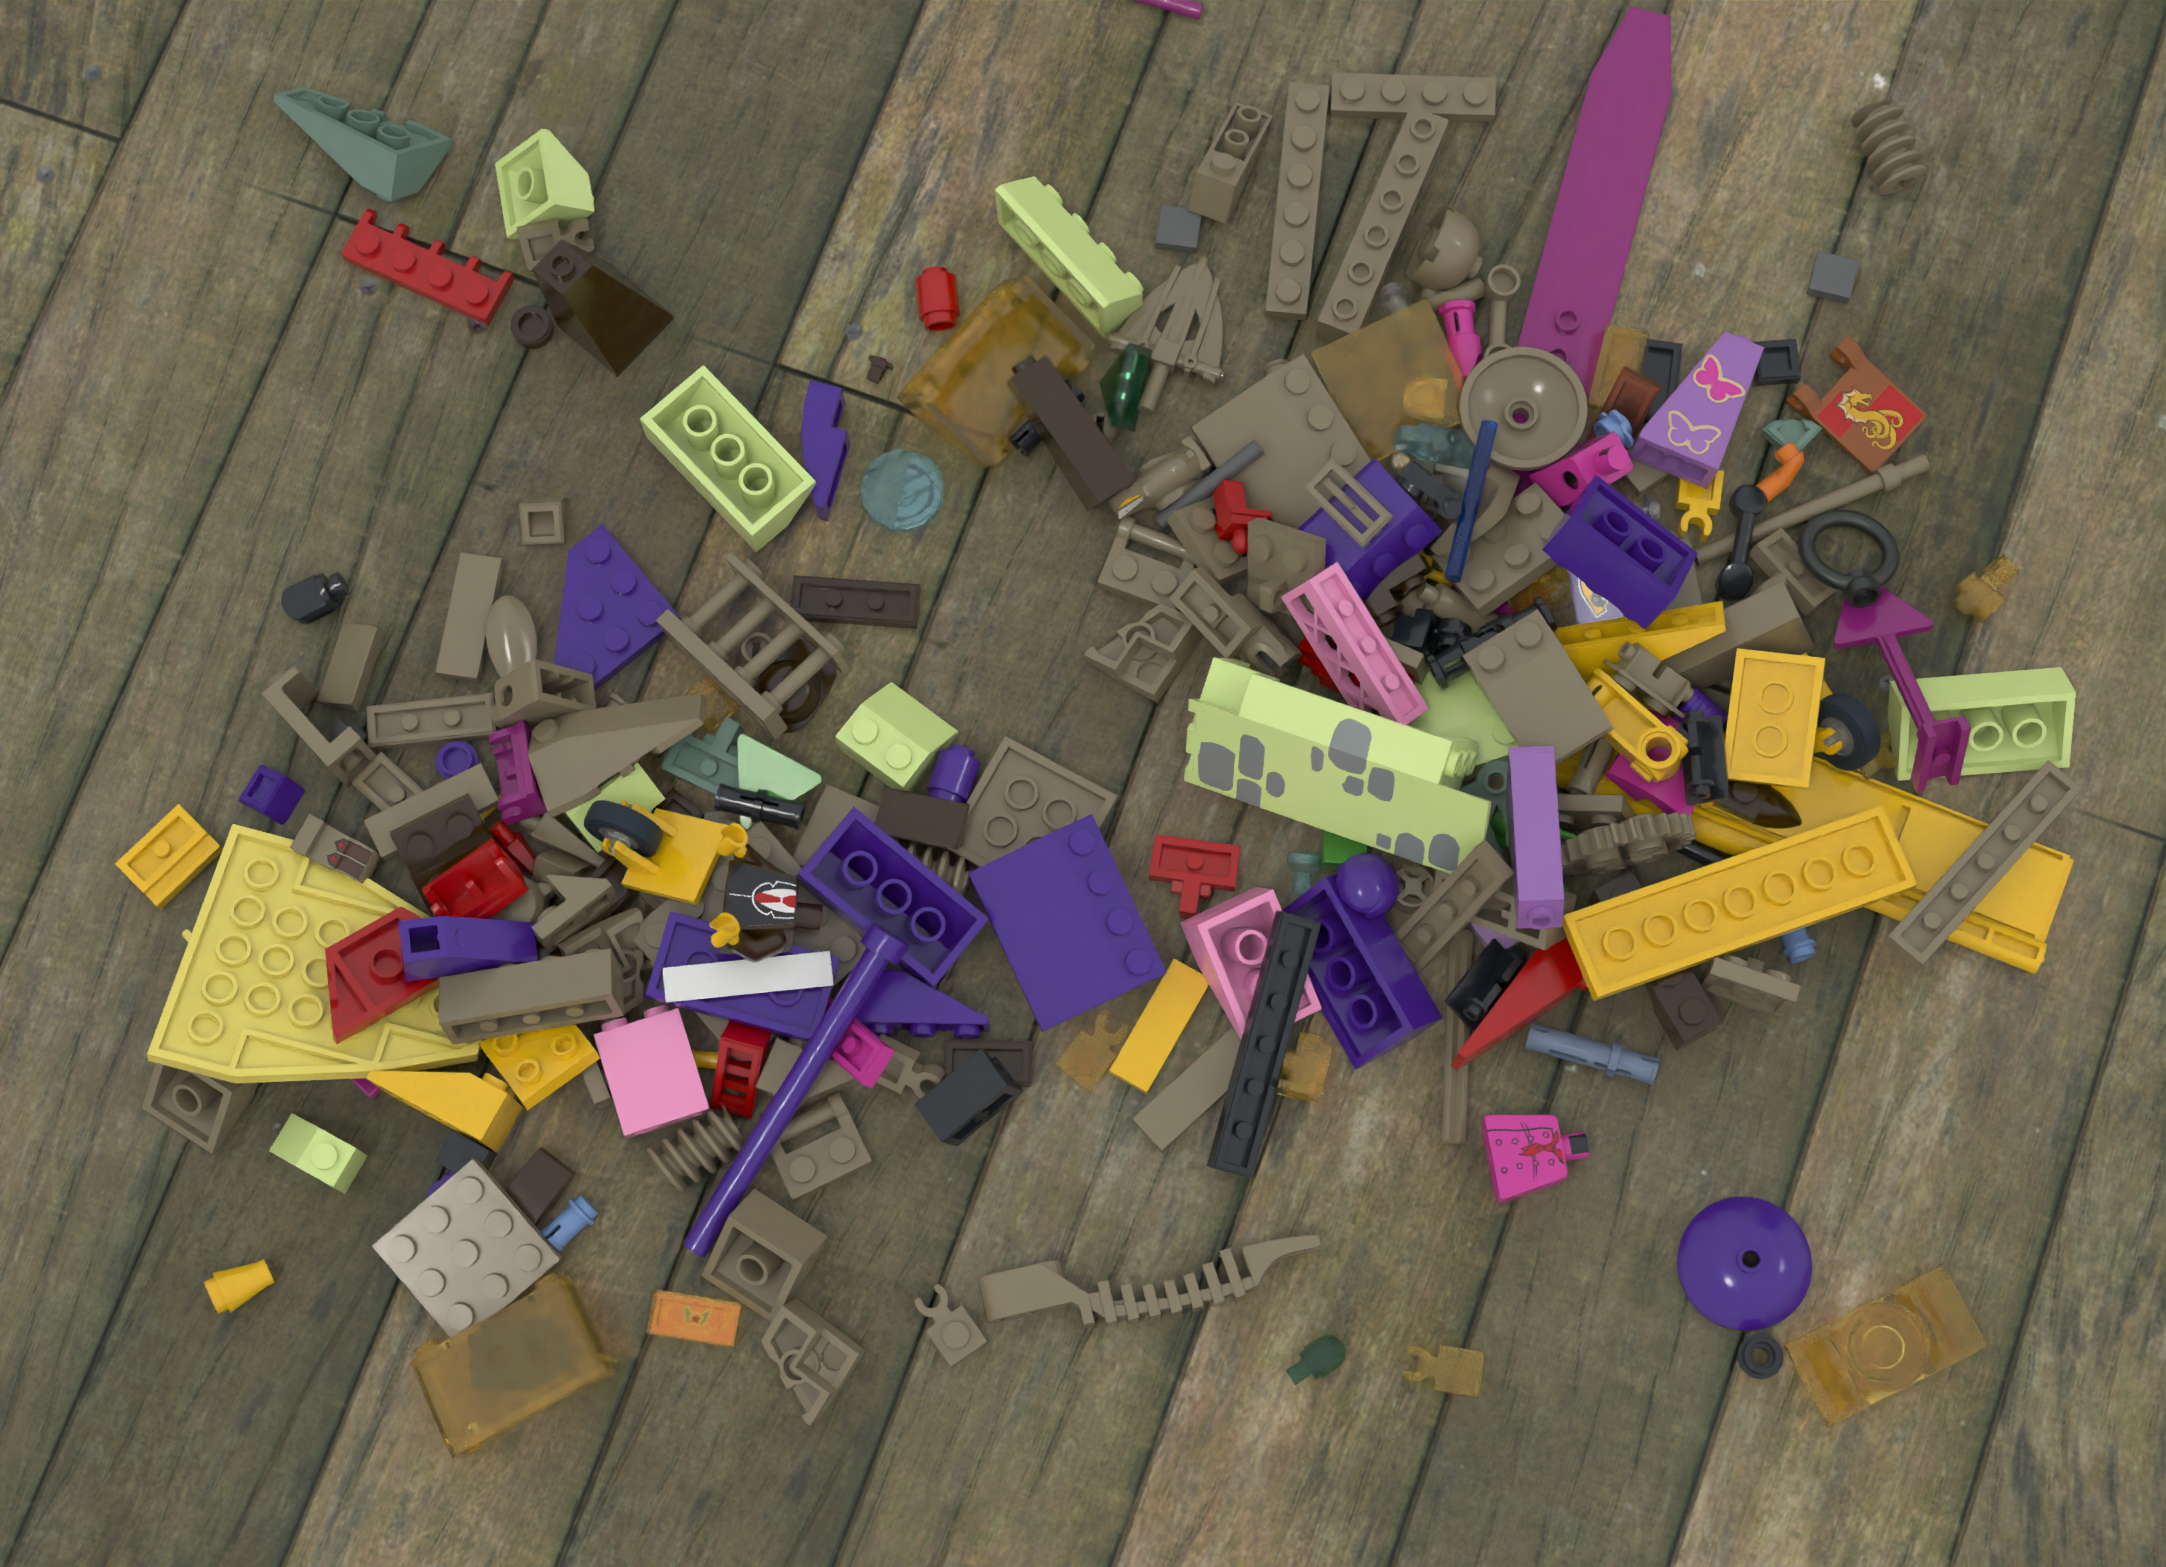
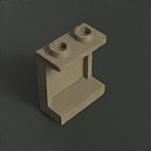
M296 666L291 667L288 671L282 670L270 679L267 684L268 688L261 694L348 788L352 785L351 782L369 765L376 755L350 726L329 743L302 713L303 708L319 695V692Z

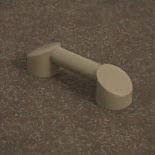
M1500 264L1493 267L1484 281V296L1490 303L1489 347L1483 354L1481 361L1497 351L1512 348L1505 344L1507 303L1513 298L1520 286V276L1509 265Z

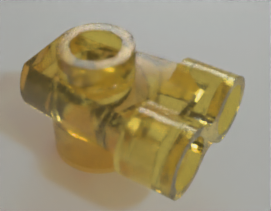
M2002 555L1984 569V573L1980 576L1973 571L1954 588L1959 595L1952 602L1964 615L1971 613L1981 623L2006 601L1997 589L2017 575L2019 570L2009 558Z

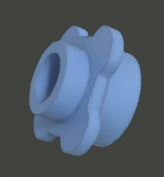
M1615 409L1611 410L1609 414L1605 412L1599 414V421L1594 424L1596 437L1614 431L1618 434L1623 446L1628 449L1634 446L1632 427L1625 416Z

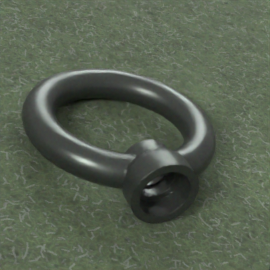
M1851 510L1823 512L1811 518L1799 534L1798 553L1805 568L1821 583L1831 588L1845 591L1848 604L1851 607L1864 608L1876 603L1882 596L1880 587L1885 585L1897 571L1899 549L1895 539L1880 522L1863 513ZM1831 527L1857 529L1870 536L1878 544L1882 553L1881 564L1871 573L1868 569L1864 568L1855 569L1848 574L1840 573L1827 566L1819 558L1815 549L1816 538L1822 531Z

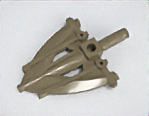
M1200 257L1197 263L1181 270L1182 267L1176 265L1170 278L1155 288L1143 300V304L1131 313L1118 334L1109 333L1107 341L1112 345L1110 351L1124 353L1125 350H1129L1135 353L1136 360L1139 361L1146 357L1151 358L1150 368L1152 371L1137 407L1142 413L1153 414L1168 374L1173 376L1177 367L1182 368L1184 371L1183 375L1187 377L1194 373L1203 375L1202 380L1211 385L1215 384V380L1220 381L1224 379L1226 372L1219 368L1223 339L1222 313L1218 297L1221 280L1215 278L1213 281L1208 268L1209 260L1205 257ZM1173 307L1166 326L1161 333L1156 327L1157 322L1163 312ZM1196 313L1200 324L1197 337L1194 340L1186 341Z

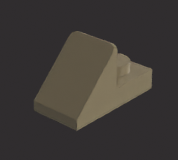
M562 875L546 876L552 890L563 903L559 906H551L543 911L537 918V923L532 926V929L539 943L549 954L558 948V944L572 937L618 901L615 891L607 879Z

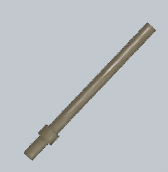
M1922 454L1896 466L1889 463L1875 469L1874 475L1754 524L1751 544L1768 537L1780 528L1786 530L1810 520L1818 514L1834 510L1879 490L1886 493L1901 486V481L1929 470L1928 459ZM1736 532L1693 549L1698 553L1694 560L1696 565H1702L1732 552Z

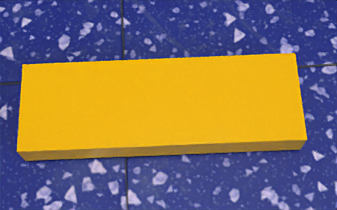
M1173 959L1166 971L1167 973L1163 976L1109 1070L1110 1074L1145 1094H1148L1210 986L1203 974L1176 959Z

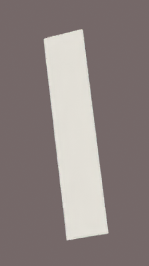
M830 951L775 956L756 963L746 959L662 968L666 1003L834 985Z

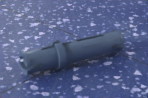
M1535 1022L1531 1023L1525 1045L1526 1050L1605 1071V1075L1609 1077H1614L1616 1074L1636 1079L1649 1085L1654 1084L1660 1063L1659 1057L1622 1048V1043L1614 1041L1613 1045L1598 1042L1569 1032L1552 1029Z

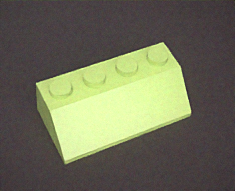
M1035 176L1001 184L995 189L998 223L1099 334L1106 339L1109 333H1114L1124 325L1131 313L1143 304V287L1131 272L1124 274L1115 264L1116 258L1104 243L1097 244L1088 235L1090 233L1089 228L1078 214L1070 215L1062 206L1063 201L1058 192L1049 184L1043 186Z
M704 365L640 418L645 436L756 553L789 525L816 485V481Z
M2062 667L1916 679L1935 721L1964 715L1967 719L1971 731L1960 776L2040 770L2048 760L2057 768L2070 766L2076 692ZM1890 681L1888 725L1895 776L1897 781L1910 780L1918 745V730L1895 681Z

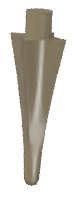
M548 812L544 813L543 817L538 815L520 822L522 826L532 831L530 836L533 837L532 841L554 848L596 868L606 860L568 830L555 817L552 818Z

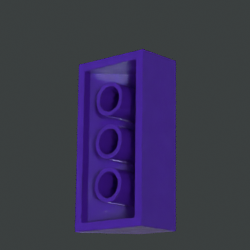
M855 807L850 810L795 875L802 887L862 936H864L873 922L908 943L910 946L898 966L909 975L931 987H934L989 920L985 914Z
M1337 874L1325 877L1282 911L1321 923L1308 975L1322 1007L1321 1011L1356 1070L1414 1039L1443 1019L1384 915L1368 920L1364 913L1353 910L1341 899L1336 885Z

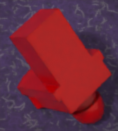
M1223 480L1213 492L1217 516L1215 531H1217L1218 539L1231 540L1233 549L1237 553L1245 554L1248 552V522L1258 517L1273 522V516L1271 511L1247 508L1243 482Z

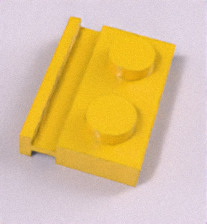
M178 804L123 855L115 865L156 907L162 910L222 853L223 848Z

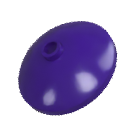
M1731 1197L1707 1206L1688 1224L1678 1247L1677 1270L1685 1295L1700 1314L1713 1323L1731 1330L1756 1331L1783 1321L1801 1304L1811 1281L1812 1257L1803 1231L1796 1221L1784 1210L1758 1198ZM1745 1252L1755 1255L1757 1259L1755 1268H1748L1743 1264L1742 1256Z

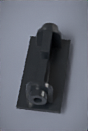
M1689 711L1685 714L1686 719L1679 723L1680 734L1689 742L1686 745L1689 752L1682 758L1686 805L1691 806L1730 799L1722 715L1704 718L1702 711Z
M1492 938L1444 1000L1471 1032L1475 1031L1525 966L1524 959L1526 954L1516 946H1512L1510 950L1504 949L1495 938Z

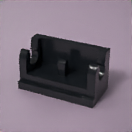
M979 1049L916 1102L915 1106L941 1142L959 1146L1020 1095L1023 1090L996 1056L991 1058L986 1050Z

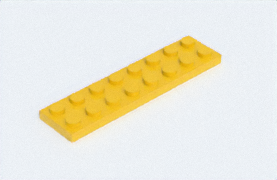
M1881 805L1563 915L1562 927L1593 1001L1713 960L1715 957H1722L1723 955L1910 891L1918 884L1886 812Z

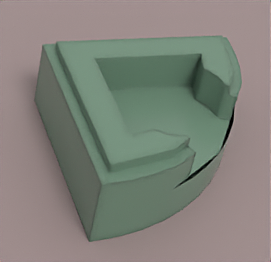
M1781 419L1767 425L1762 430L1761 435L1777 449L1788 442H1793L1800 452L1820 434L1822 427L1807 419Z

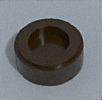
M527 305L517 310L513 315L511 331L515 340L521 346L528 349H538L545 346L552 339L554 324L549 313L544 308L537 305Z

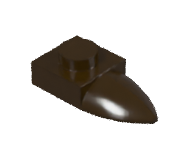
M1728 780L1730 799L1714 801L1713 806L1765 828L1784 829L1800 826L1802 823L1793 804L1771 785Z

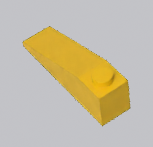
M1723 601L1663 610L1646 629L1635 621L1629 620L1626 617L1559 627L1553 633L1587 684L1592 679L1591 673L1596 668L1604 671L1610 677L1614 675L1616 671L1603 661L1607 659L1616 665L1620 659L1618 651L1626 642L1640 644L1642 648L1662 661L1725 632L1726 626Z

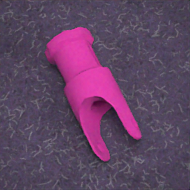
M1471 300L1450 301L1438 308L1439 316L1444 318L1446 332L1445 361L1453 371L1454 383L1456 388L1460 390V393L1468 375L1482 359L1480 336L1475 334L1472 315L1476 311L1475 302Z

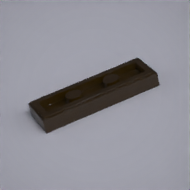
M794 575L790 606L806 621L917 629L921 588L920 584Z

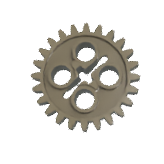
M1678 812L1666 815V813L1659 815L1648 813L1621 821L1620 824L1611 823L1609 826H1600L1581 832L1577 835V838L1564 841L1565 844L1561 845L1563 876L1570 875L1574 877L1581 874L1583 876L1590 874L1602 876L1627 869V866H1637L1638 864L1661 860L1669 856L1670 851L1681 850L1682 846L1689 845L1692 840L1696 839L1691 816H1687V813L1678 814Z

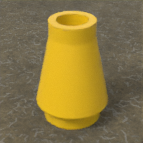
M264 1259L256 1263L214 1272L213 1278L204 1281L218 1314L228 1309L232 1313L261 1290L275 1283Z

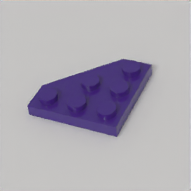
M603 525L569 550L554 660L555 665L592 674L594 691L665 636L656 619L667 609L681 620L680 616Z

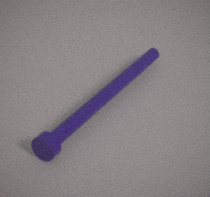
M873 922L860 941L867 948L683 1241V1245L690 1251L702 1257L707 1255L722 1231L728 1216L739 1204L889 961L896 965L901 961L910 945L892 932Z

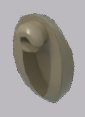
M507 595L500 597L493 603L486 623L488 651L494 667L501 678L525 663L536 659L537 637L529 611L518 598Z

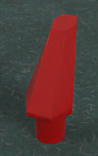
M502 819L496 821L489 828V832L500 843V847L520 868L533 876L534 863L537 857L520 831L513 833Z

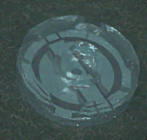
M896 449L883 453L869 464L861 483L860 494L866 513L877 525L891 532L908 533L924 528L936 518L944 502L945 487L939 468L929 457L921 453L919 455L915 452H909V450Z

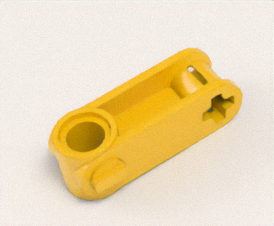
M1596 668L1591 673L1592 679L1586 685L1613 727V730L1602 736V738L1631 763L1629 765L1630 768L1647 783L1650 781L1658 783L1659 781L1670 779L1677 773L1682 758L1689 752L1686 747L1689 743L1688 740L1671 725L1665 726L1609 675ZM1658 746L1665 747L1671 752L1669 758L1661 762L1651 760L1647 754L1652 748Z

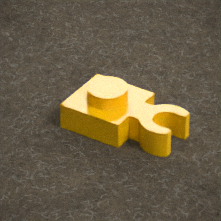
M1717 471L1707 489L1678 478L1674 509L1686 511L1677 526L1678 537L1684 538L1688 530V524H1696L1701 529L1700 541L1705 542L1712 531V520L1708 515L1716 516L1720 510L1724 471Z

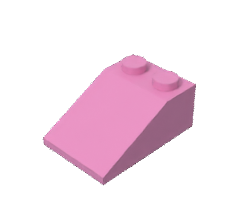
M1254 887L1180 922L1196 963L1240 1040L1243 1035L1276 910L1282 911L1273 889ZM1308 974L1295 1022L1322 1009Z

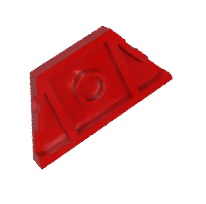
M401 906L325 949L333 1040L336 1044L341 1043L439 986V978L405 982L398 921L420 919V916Z

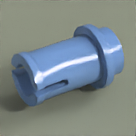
M1805 927L1780 936L1785 950L1782 952L1783 956L1789 957L1792 964L1805 961L1816 954L1814 949L1817 944L1816 940L1809 938Z
M581 1194L576 1199L571 1197L568 1200L570 1205L546 1228L541 1230L542 1234L546 1238L549 1237L548 1241L559 1251H562L587 1224L593 1226L596 1223L594 1218L599 1214L598 1210Z

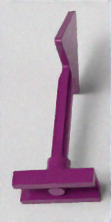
M1883 586L1880 587L1882 591L1881 598L1873 605L1864 608L1851 607L1845 595L1833 647L1838 650L1868 643H1876L1918 730V745L1910 779L1916 793L1925 791L1928 779L1946 776L1950 786L1959 784L1971 728L1965 715L1935 721L1896 639L1898 637L1931 631L1933 621Z

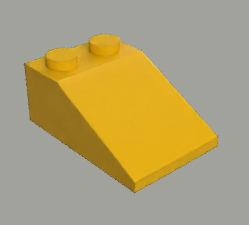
M370 1070L366 1079L385 1093L495 1153L499 1151L523 1109V1106L513 1099L516 1094L508 1087L509 1085L488 1073H485L483 1078L480 1079L471 1073Z

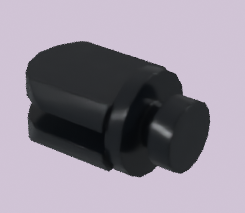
M339 572L330 575L329 579L323 573L313 574L284 590L281 603L283 610L289 617L301 624L307 625L334 612L340 606L338 596L343 598L349 595L350 592Z

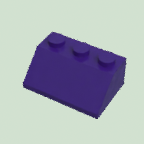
M1375 458L1353 478L1395 519L1390 524L1387 523L1382 528L1383 531L1377 537L1375 536L1365 549L1322 507L1297 529L1326 538L1325 569L1338 562L1363 603H1365L1380 582L1393 570L1418 554L1442 532ZM1347 483L1341 488L1373 522L1380 517ZM1335 495L1328 500L1361 534L1368 529Z
M1597 475L1590 480L1556 525L1542 549L1557 565L1569 570L1582 580L1592 592L1600 594L1617 607L1626 618L1635 621L1644 629L1676 598L1698 555L1696 551Z

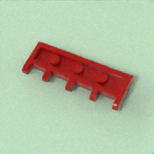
M370 208L365 210L341 252V256L345 261L489 326L513 283V273L504 271L498 282L478 273L482 263L480 258L471 256L465 267L442 257L446 247L445 242L436 239L430 249L426 250L406 240L410 231L409 226L399 223L394 233L391 234L374 226L377 219L376 211Z

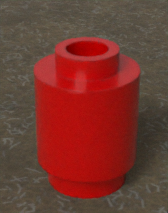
M937 266L924 269L922 275L915 279L919 319L924 322V329L928 331H945L955 328L957 326V318L960 316L956 275L947 272L945 267Z

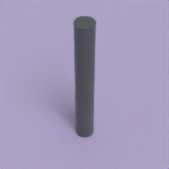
M1255 440L1250 442L1184 493L1179 499L1156 515L1158 523L1164 529H1167L1170 525L1166 520L1174 511L1203 501L1216 490L1223 480L1229 481L1264 454L1260 444Z

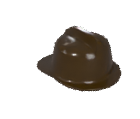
M798 639L760 674L753 689L760 695L765 691L770 693L816 649L805 639ZM829 661L781 705L783 710L779 715L787 726L783 733H793L805 727L814 717L831 690L836 678V668Z

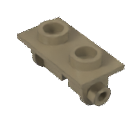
M1624 643L1618 651L1620 659L1616 665L1607 659L1603 661L1616 671L1611 677L1614 681L1631 693L1637 687L1648 695L1643 702L1665 717L1670 710L1681 718L1685 717V714L1676 708L1680 702L1686 703L1693 696L1694 689L1690 687V681L1665 664L1656 677H1654L1652 674L1661 661L1642 648L1640 644Z

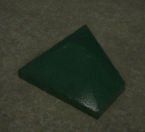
M1129 343L1099 381L1111 426L1135 432L1139 415L1137 407L1144 391L1152 349Z

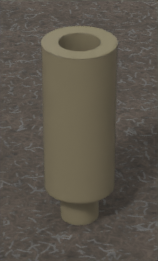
M1425 583L1417 589L1416 597L1426 602L1425 609L1433 610L1435 616L1441 619L1453 618L1468 624L1472 629L1471 636L1477 637L1474 633L1481 626L1498 618V615L1494 612H1490L1481 618L1460 593L1442 583H1438L1434 587Z

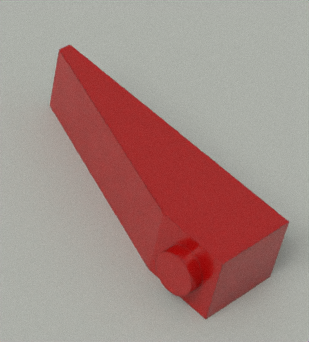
M1567 937L1546 950L1538 948L1460 1049L1451 1063L1453 1068L1458 1071L1564 1002L1576 987L1582 991L1586 990L1587 984Z

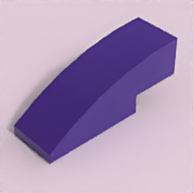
M810 380L802 421L803 460L805 471L816 481L811 495L819 519L828 521L850 447L847 430L838 428L846 402L842 388Z

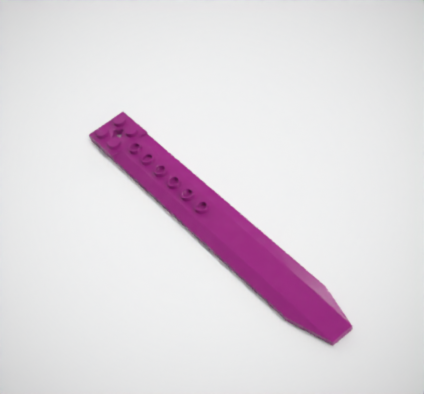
M1630 7L1591 74L1517 347H1532L1547 351L1568 364L1583 385L1587 406L1589 405L1671 96V16L1635 7ZM1516 413L1512 416L1513 420L1519 424L1527 422L1523 414ZM1513 470L1521 477L1512 499L1533 485L1529 474L1536 470ZM1566 471L1564 474V479L1566 483H1568L1569 480V471ZM1543 575L1492 612L1496 613L1498 617L1505 613L1511 616L1532 605L1533 599L1538 596ZM1452 584L1451 589L1459 593V591Z

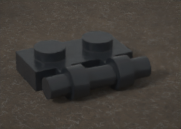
M1400 451L1391 463L1398 472L1394 479L1418 499L1424 493L1432 498L1434 507L1444 518L1454 520L1460 517L1464 511L1463 500L1450 487L1404 452Z

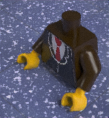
M732 823L722 829L721 834L725 838L717 842V852L722 856L734 854V860L729 862L725 883L723 913L709 923L711 928L717 930L711 936V942L713 946L719 948V953L739 954L750 962L756 963L791 950L795 928L820 931L823 905L797 902L799 879L796 876L785 873L764 859L751 845L747 844V832L741 825Z

